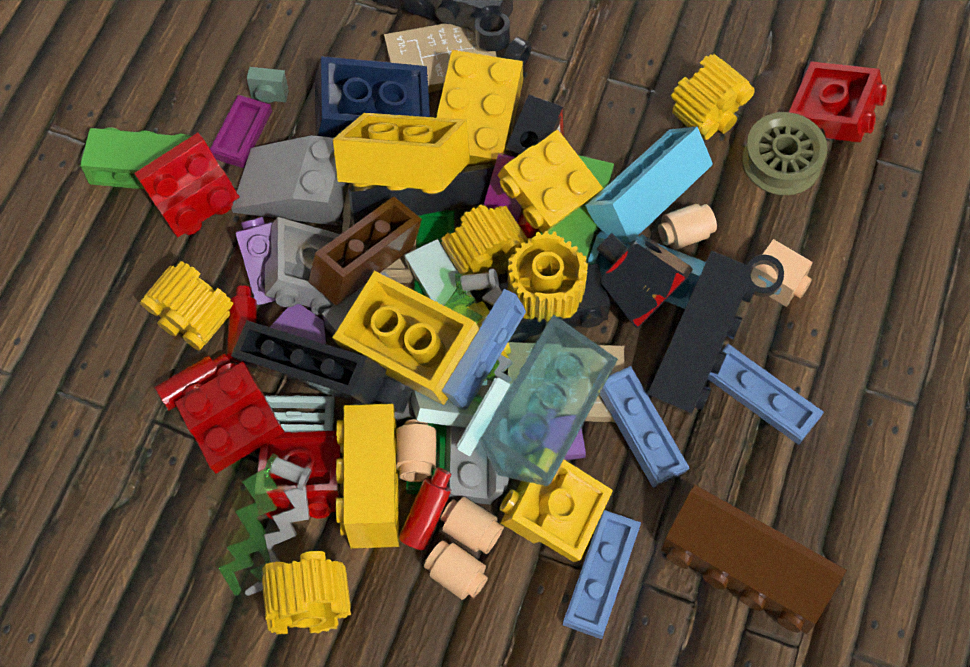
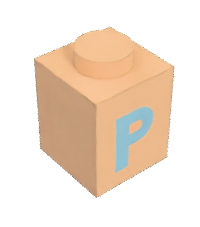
M773 239L763 254L771 255L781 262L784 268V280L780 289L769 297L787 307L794 295L801 298L809 287L812 279L807 275L813 262ZM761 264L753 268L751 279L757 286L765 288L772 286L777 281V274L771 266Z

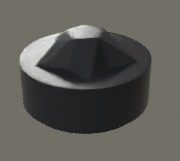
M516 37L504 48L503 58L523 61L524 67L531 53V43L521 37Z

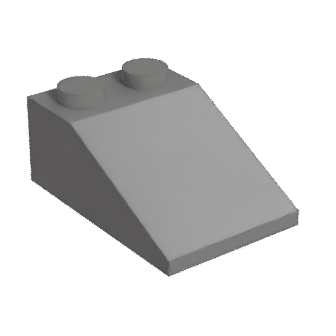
M311 135L251 148L237 190L240 198L233 202V213L271 218L280 217L287 220L338 226L349 183L338 182L333 146L334 138Z

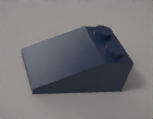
M321 56L315 77L316 136L335 138L363 113L430 117L427 66Z

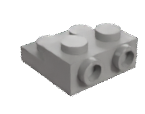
M277 217L271 225V257L265 263V296L276 298V303L283 307H292L297 304L311 307L312 313L322 316L323 312L335 304L308 282L314 254L341 234Z

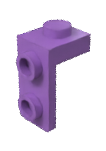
M263 217L241 222L243 229L236 231V236L254 299L257 300L258 305L275 301L276 298L265 296V263L271 257V225L273 223H264Z

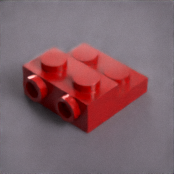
M810 62L789 112L799 114L814 122L820 129H824L825 136L828 139L861 143L864 134H871L874 130L876 121L874 109L876 105H884L887 86L882 84L880 69Z
M199 133L194 134L134 173L177 238L183 234L191 235L200 230L204 220L214 214L222 215L227 213L232 208L233 202L240 198Z
M244 361L239 364L229 363L222 366L217 371V377L204 385H190L184 390L183 397L175 402L188 430L195 437L209 467L215 474L285 432L255 376Z
M337 431L285 432L260 447L255 489L259 515H267V517L273 519V515L295 508L284 491L297 488L298 483L270 473L277 457L312 470L306 484L310 517L322 519L329 516L331 512H336V498H341L340 483H337L336 461L338 458H341L340 445L337 444Z

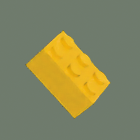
M458 50L451 51L436 118L467 120L470 162L466 167L492 163L495 166L498 153L506 155V147L512 135L523 84V61Z
M363 113L333 139L338 182L352 183L356 187L381 185L386 186L389 190L416 188L421 189L424 193H438L443 191L470 162L467 120Z
M374 270L332 338L343 350L368 357L387 369L385 373L387 376L445 405L448 397L442 390L479 331V327L475 321Z
M394 404L344 405V420H337V444L340 445L341 458H338L336 461L337 483H340L341 497L344 498H336L337 523H340L341 536L347 535L351 549L399 547L398 470L396 468L397 424Z

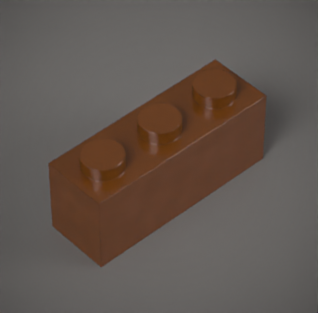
M392 197L314 254L308 282L337 306L365 285L374 270L381 273L414 247L422 219L397 198Z

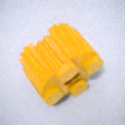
M715 54L705 56L700 62L704 68H700L699 72L695 73L691 79L684 77L678 82L679 85L675 87L674 93L671 94L672 99L676 102L672 113L687 127H698L702 138L705 140L712 137L718 130L723 134L727 133L737 121V116L734 113L739 110V106L746 104L755 92V88L750 85L747 79Z
M482 204L476 209L472 208L470 212H465L460 218L462 224L461 227L455 229L456 232L447 233L442 237V247L461 277L463 275L488 273L489 269H495L498 277L500 274L508 273L509 258H511L512 254H515L516 248H521L522 242L528 243V239L506 205L503 207L499 206L494 210L493 208L488 210Z
M545 231L543 235L536 232V236L532 239L529 238L527 244L522 242L521 248H516L515 254H512L511 258H509L507 289L515 293L526 310L523 316L524 319L537 317L539 322L542 319L549 322L551 318L558 321L559 316L563 319L569 318L577 311L579 302H582L588 268L586 256H583L582 252H578L577 246L571 247V241L565 243L564 238L557 236L555 231L552 234Z
M180 261L176 267L169 266L144 295L140 304L151 314L161 317L157 324L168 334L175 337L179 332L182 333L183 339L199 351L230 316L228 310L232 307L233 302L219 288L214 291L210 285L199 278L201 273L194 267H190L187 263L185 264L183 261Z
M305 552L300 555V562L292 561L290 564L271 562L265 564L262 568L267 629L271 633H276L277 635L288 634V626L290 628H309L310 633L327 632L329 629H337L338 618H346L348 615H351L345 565L339 561L326 560L325 552Z

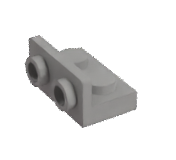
M496 417L497 420L493 431L485 430L471 456L457 449V444L467 428L447 425L445 470L452 474L447 484L452 490L448 498L449 500L460 501L463 497H466L474 503L490 505L506 491L509 473L504 468V454L507 452L509 445V433L504 431L503 417Z

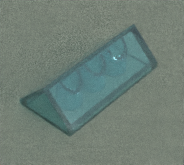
M555 315L549 319L479 439L499 476L544 486L551 484L618 361L612 354Z

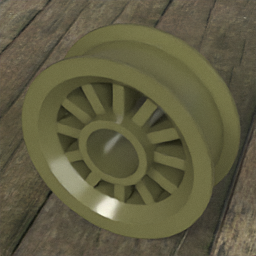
M790 112L769 114L758 120L748 134L747 144L742 156L743 167L749 179L762 190L776 195H795L810 188L818 179L821 167L827 157V142L820 128L804 116Z

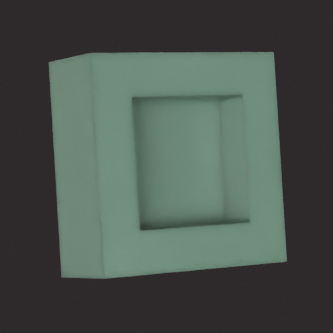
M249 67L247 82L252 99H258L266 103L287 101L289 89L285 70Z

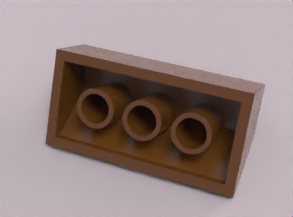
M695 484L666 536L661 549L667 553V558L675 565L685 569L689 567L703 574V579L713 587L721 590L727 588L740 595V600L746 606L756 611L766 610L778 617L777 621L781 626L795 633L802 631L808 634L818 621L847 571Z

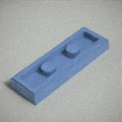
M506 289L502 291L442 390L453 405L463 410L468 409L526 313L524 306L515 293Z
M727 344L722 350L727 353V356L719 374L711 372L708 380L799 445L824 412Z
M631 366L600 379L595 384L596 389L653 488L685 473L689 469L687 462Z
M606 510L603 511L566 612L563 626L599 639L603 638L641 522Z

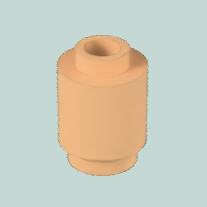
M693 204L662 216V224L658 225V232L662 242L665 245H670L674 250L708 239L710 234L716 232L717 229L714 213L707 204L701 206Z
M416 419L408 420L396 430V468L399 471L400 479L408 482H423L425 478H432V471L436 469V429L429 426L426 422H419Z
M463 497L459 502L453 499L441 516V520L445 522L443 532L474 552L480 550L485 554L489 553L504 526L497 522L496 516L466 497Z
M445 541L439 542L424 564V568L430 571L432 579L461 600L465 599L468 595L474 598L488 579L483 574L486 565L455 543L449 545Z

